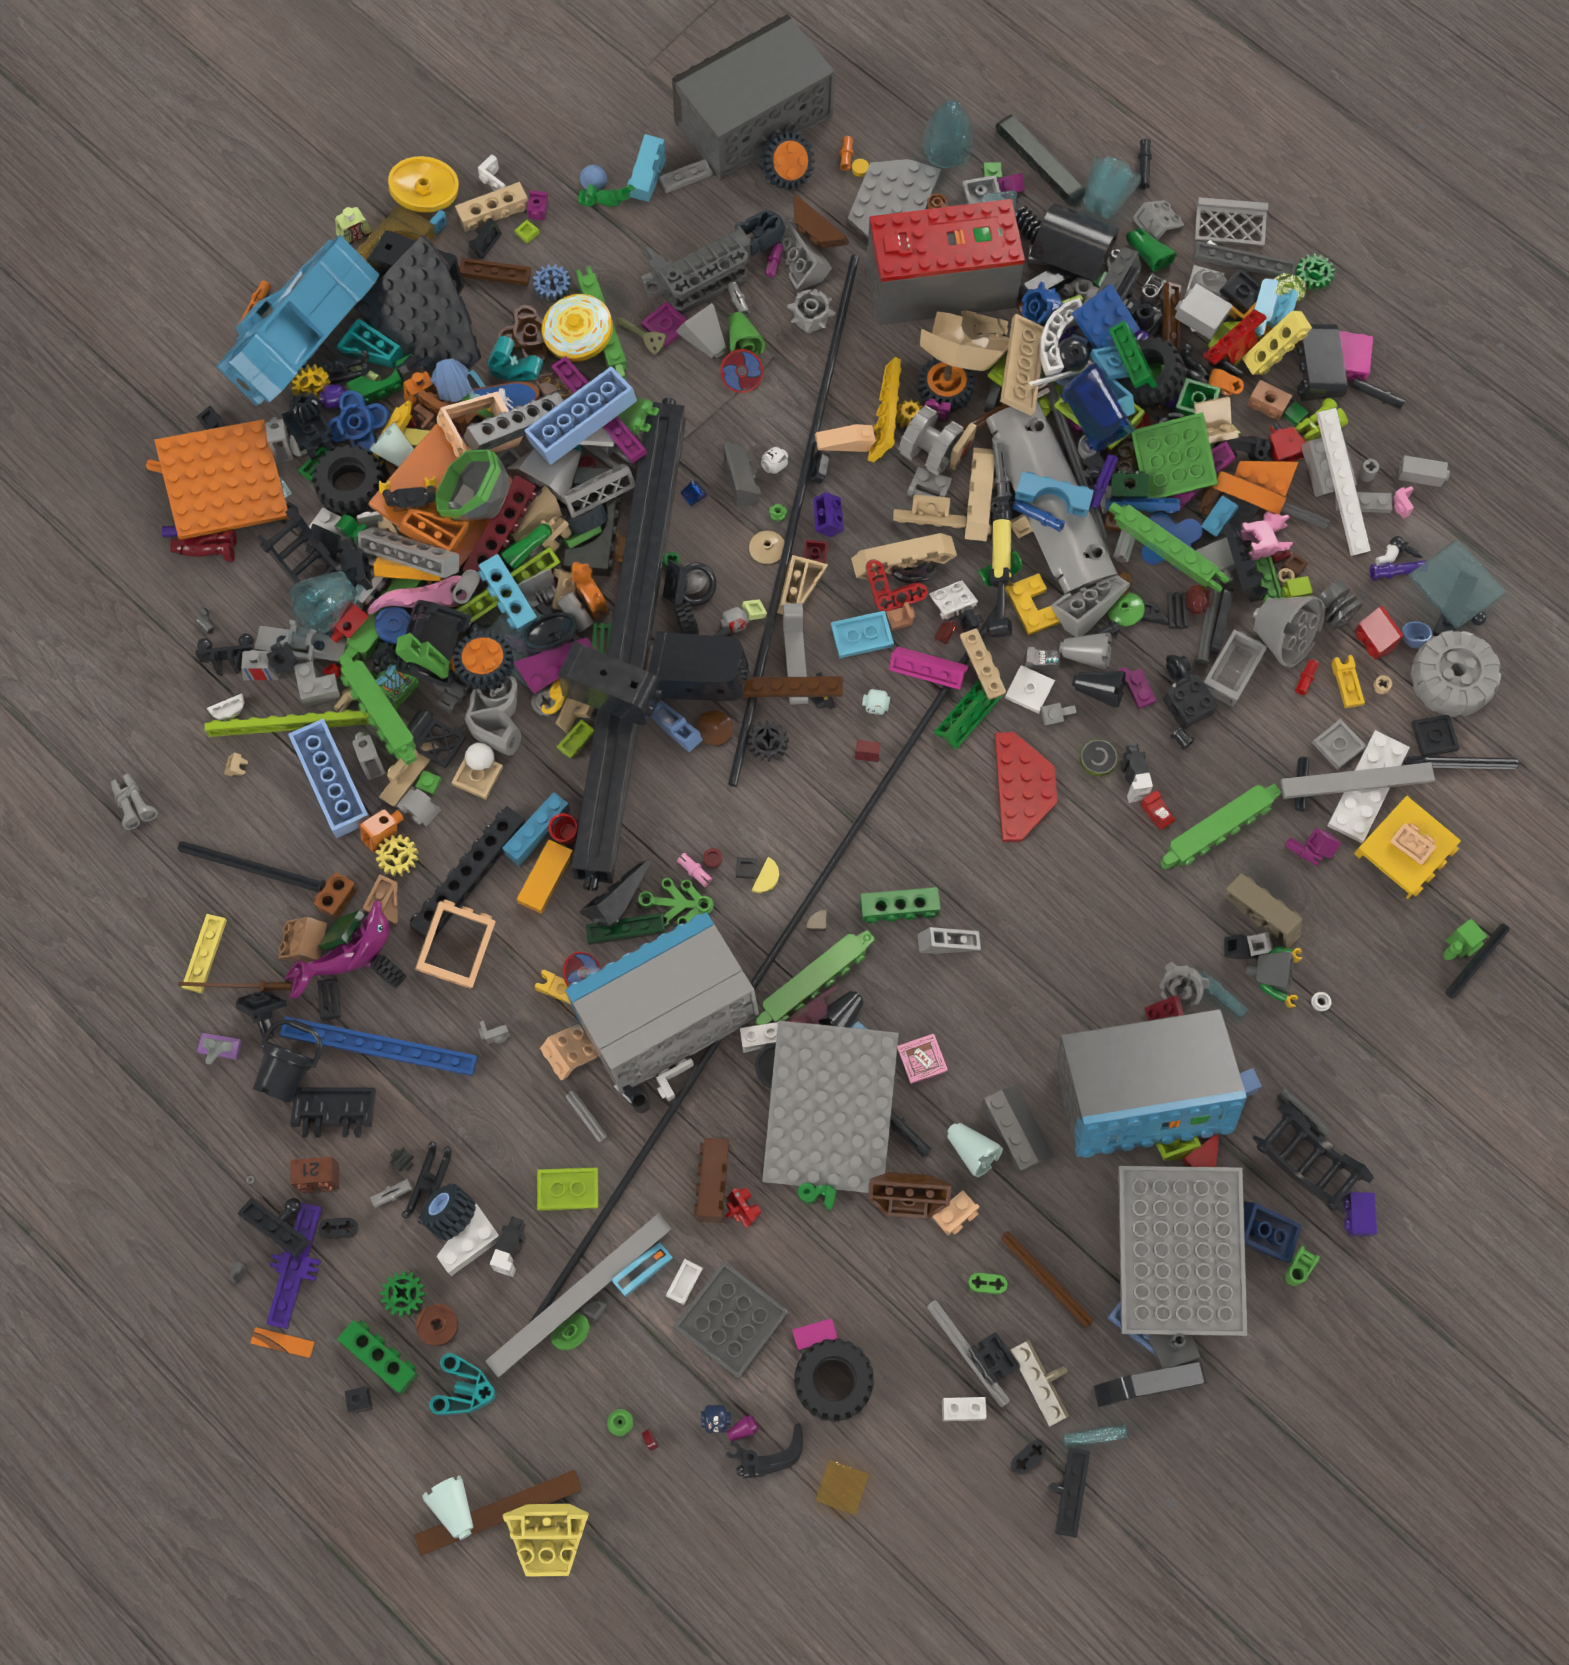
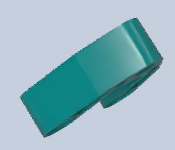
M500 336L487 362L490 374L498 379L515 382L536 380L543 365L542 359L531 355L517 361L515 355L510 356L514 347V341L509 337Z
M447 1353L441 1358L440 1366L445 1372L477 1382L475 1385L457 1381L454 1387V1393L473 1397L472 1401L452 1396H434L429 1403L430 1410L434 1414L446 1416L473 1413L495 1400L496 1390L483 1371L452 1353ZM454 1358L456 1360L455 1367L447 1369V1360ZM489 1388L488 1391L491 1392V1395L482 1399L484 1396L481 1395V1392ZM439 1400H444L445 1407L442 1411H437L435 1408V1404Z

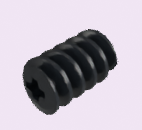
M1026 205L1015 212L1018 230L1033 245L1040 229L1041 220L1036 221L1037 216H1031L1033 212L1031 210L1027 211L1028 207Z

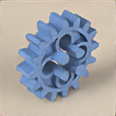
M547 264L546 269L541 267V272L536 271V276H533V287L536 294H540L541 299L547 297V301H550L551 298L557 301V297L562 299L563 293L568 295V289H571V277L568 271H564L562 266L558 269L557 264L553 267ZM549 275L553 276L554 291L551 289Z

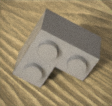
M313 661L294 666L300 699L305 708L337 701L341 698L339 682L335 674L318 677Z

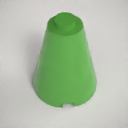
M733 313L728 319L730 352L745 349L756 355L758 353L761 355L765 350L763 337L744 313Z

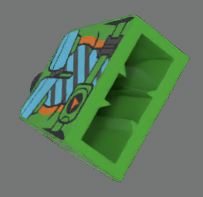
M390 664L387 670L378 665L372 671V675L377 678L375 681L396 710L420 685L418 678L397 672L396 665Z

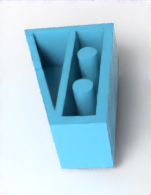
M644 134L632 177L627 185H633L636 189L630 192V197L646 202L650 201L666 162L664 139Z

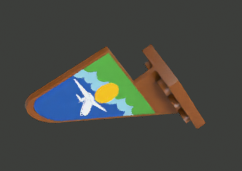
M512 382L474 388L458 402L439 400L438 394L434 395L424 390L418 393V398L421 406L433 413L437 419L441 407L494 392H499L507 409L511 411L516 406H524L532 400H537L539 398V390L536 386L527 382ZM487 408L452 418L451 421L455 428L465 435L466 428L476 416L483 420L495 416L491 409Z

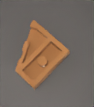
M379 874L362 910L369 913L373 903L380 901L382 913L386 916L388 922L397 926V882Z

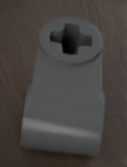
M1152 272L1141 292L1139 300L1142 301V304L1153 306L1159 295L1164 291V283L1168 282V279H1162Z

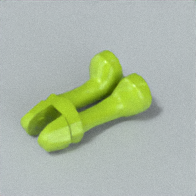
M1326 398L1322 402V407L1316 412L1336 408L1340 427L1348 424L1345 412L1341 408L1337 409V403L1331 398ZM1316 413L1309 418H1305L1294 428L1299 435L1305 431L1307 432L1302 437L1305 442L1319 438V435H1321L1319 425H1315L1318 422Z

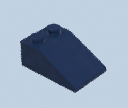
M1243 1202L1245 1248L1286 1263H1291L1302 1224L1257 1203Z

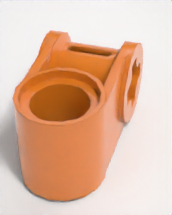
M1212 369L1208 382L1209 385L1221 388L1220 393L1226 396L1242 392L1244 384L1240 378L1228 374L1221 369Z

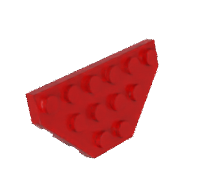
M1015 732L995 733L1002 842H1021L1057 804L1055 766Z

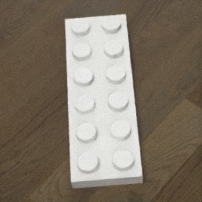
M1375 730L1355 771L1401 766L1410 747ZM1390 787L1344 792L1327 826L1363 843Z

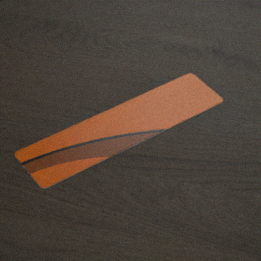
M257 1327L254 1329L250 1342L254 1345L310 1358L314 1346L313 1341Z

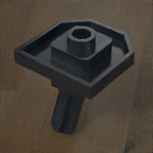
M255 992L238 998L236 1002L237 1010L251 1016L253 1023H258L263 1039L271 1026L269 1018H272V1011L287 1006L285 999L271 992Z

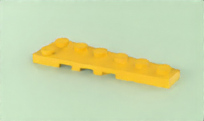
M894 357L885 366L879 397L882 403L876 412V416L879 419L873 428L874 432H876V441L869 449L868 460L873 463L878 458H881L888 449H891L895 442V418L897 416L896 407L899 399L898 388L900 386L899 376L901 373V359Z

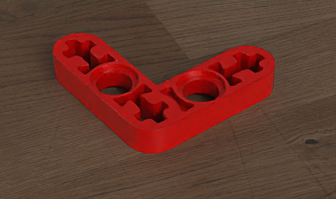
M871 559L866 563L865 570L874 603L880 611L888 612L903 607L906 602L912 604L925 599L927 596V588L921 583H913L890 591L883 564L876 559ZM873 564L879 566L876 568L877 575H882L881 577H876L875 572L870 570L873 568ZM877 581H883L884 587L881 590L875 589ZM917 587L922 589L919 596L917 594H911L912 598L910 599V594L908 590L911 593L917 591ZM904 592L906 595L905 600L898 602L897 595ZM882 599H885L886 601H889V600H892V599H893V601H894V603H895V604L893 605V603H892L891 601H890V602H887V603L885 604L886 607H883L882 605H880V603H882Z

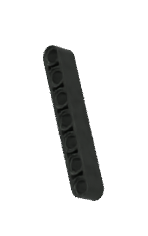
M1010 114L996 123L995 127L998 134L1067 205L1071 206L1085 196V190L1082 185L1013 115Z

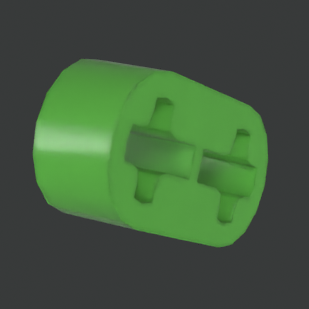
M974 1273L968 1280V1287L976 1293L999 1295L1004 1293L1008 1285L1007 1280L1003 1276L996 1274ZM976 1277H978L981 1282H986V1285H980L979 1288H975L976 1286L972 1284V1281H975ZM999 1279L1003 1287L996 1290V1286H991L989 1283H995Z

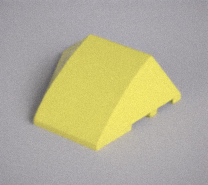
M527 1504L503 1514L525 1575L569 1576L589 1513L571 1504Z

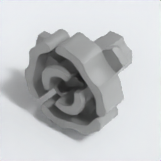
M1173 962L1168 963L1165 966L1167 972L1160 983L1163 999L1179 995L1182 1009H1190L1192 1004H1199L1204 989L1210 986L1209 979L1202 978L1194 968H1190L1188 965L1176 966ZM1167 981H1169V987H1170L1171 993L1168 991L1167 987L1165 986V984H1166ZM1196 991H1197V995L1195 996V999H1193V998H1192V999H1188V998H1190L1192 995H1194V994L1196 993Z

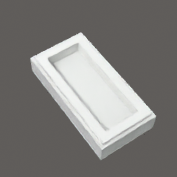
M684 1259L666 1297L684 1306L703 1268Z

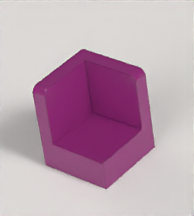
M1022 173L998 178L1001 196L1025 190Z
M1315 828L1305 842L1315 853L1327 858H1332L1341 845V842L1331 833L1319 828Z

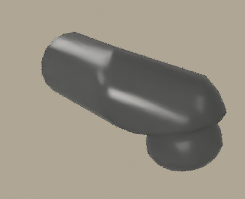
M202 606L198 611L197 624L207 634H211L215 628L209 623L210 609L207 606Z

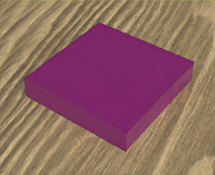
M666 301L641 322V326L647 332L665 334L666 340L663 347L666 348L680 336L676 330L687 319Z

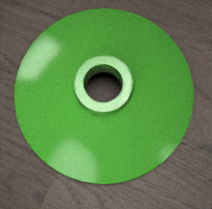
M1123 593L1107 613L1112 622H1116L1118 626L1127 627L1141 620L1145 607L1142 599L1136 594Z
M573 1313L551 1332L553 1345L560 1350H570L580 1345L589 1333L590 1326L587 1318L582 1314Z

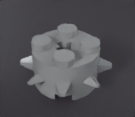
M814 289L812 292L810 290H805L801 293L797 292L795 303L788 304L787 306L788 309L794 312V318L791 320V323L795 322L806 333L826 328L828 318L835 316V312L829 309V303L832 298H827L820 291L818 293L817 289Z

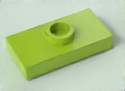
M581 719L557 745V749L572 760L594 736L595 729Z

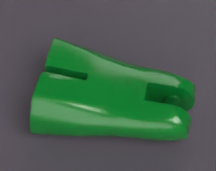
M1142 228L1128 232L1126 235L1128 244L1138 251L1151 272H1157L1160 268H1168L1177 257V252L1155 240Z
M542 523L526 537L509 546L502 553L505 561L516 570L537 546L550 537L552 534L551 526L547 523Z

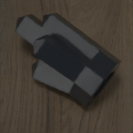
M409 355L403 363L396 366L398 376L405 382L412 378L414 373H423L425 367L432 363V358L427 355L416 359L415 356Z

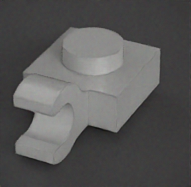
M1056 703L1040 707L1044 725L1064 721L1063 715L1077 713L1075 705L1061 708V704Z

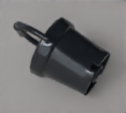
M294 1019L277 1021L270 1026L261 1043L264 1056L252 1089L291 1103L306 1071L316 1067L323 1046L321 1037L310 1025ZM285 1024L305 1033H311L317 1040L316 1055L312 1059L268 1042L270 1035L278 1026Z

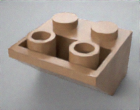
M310 917L286 921L283 927V938L279 946L278 959L304 961L307 963L319 959L322 950L318 947V944L325 936L327 923Z

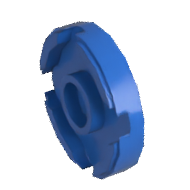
M387 607L380 611L376 617V633L383 641L397 644V638L405 635L411 616L400 607Z

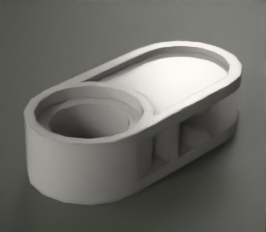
M467 570L461 576L452 593V599L455 603L465 604L470 599L480 580V576L475 570ZM459 590L465 591L466 599L458 600L456 592Z

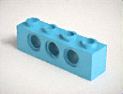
M498 554L478 565L480 571L477 573L483 582L486 581L489 587L487 589L492 597L496 596L499 601L497 606L502 613L505 612L509 617L507 622L512 629L515 628L519 632L537 621V616ZM494 575L502 577L499 582H494L491 578ZM507 590L511 592V596L504 598L501 596V593ZM518 606L521 608V611L518 614H514L511 612V608Z

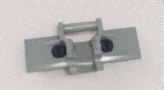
M290 620V630L260 626L254 647L256 651H270L272 645L279 642L282 645L287 642L291 649L308 651V653L292 651L298 660L311 662L319 659L339 662L340 656L345 653L347 638L342 637L336 643L328 637L329 635L318 634L316 623H310V628L299 627L296 620ZM277 653L280 659L285 658L282 654Z

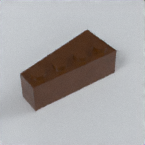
M705 1138L704 1143H700L699 1155H702L703 1159L702 1163L698 1164V1175L701 1176V1179L696 1187V1195L699 1196L698 1204L695 1203L694 1216H697L698 1222L723 1223L729 1139Z

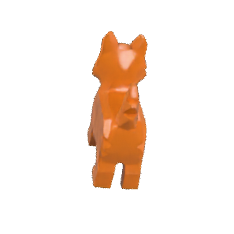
M574 562L571 566V579L576 582V592L580 599H583L588 606L589 614L595 621L600 618V611H602L603 615L609 613L606 600L591 578L592 569L589 567V564Z

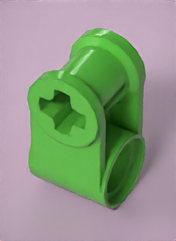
M1301 1245L1285 1273L1286 1282L1291 1286H1298L1305 1282L1310 1272L1316 1266L1320 1256H1314ZM1293 1271L1299 1273L1300 1280H1296L1295 1278H1293Z

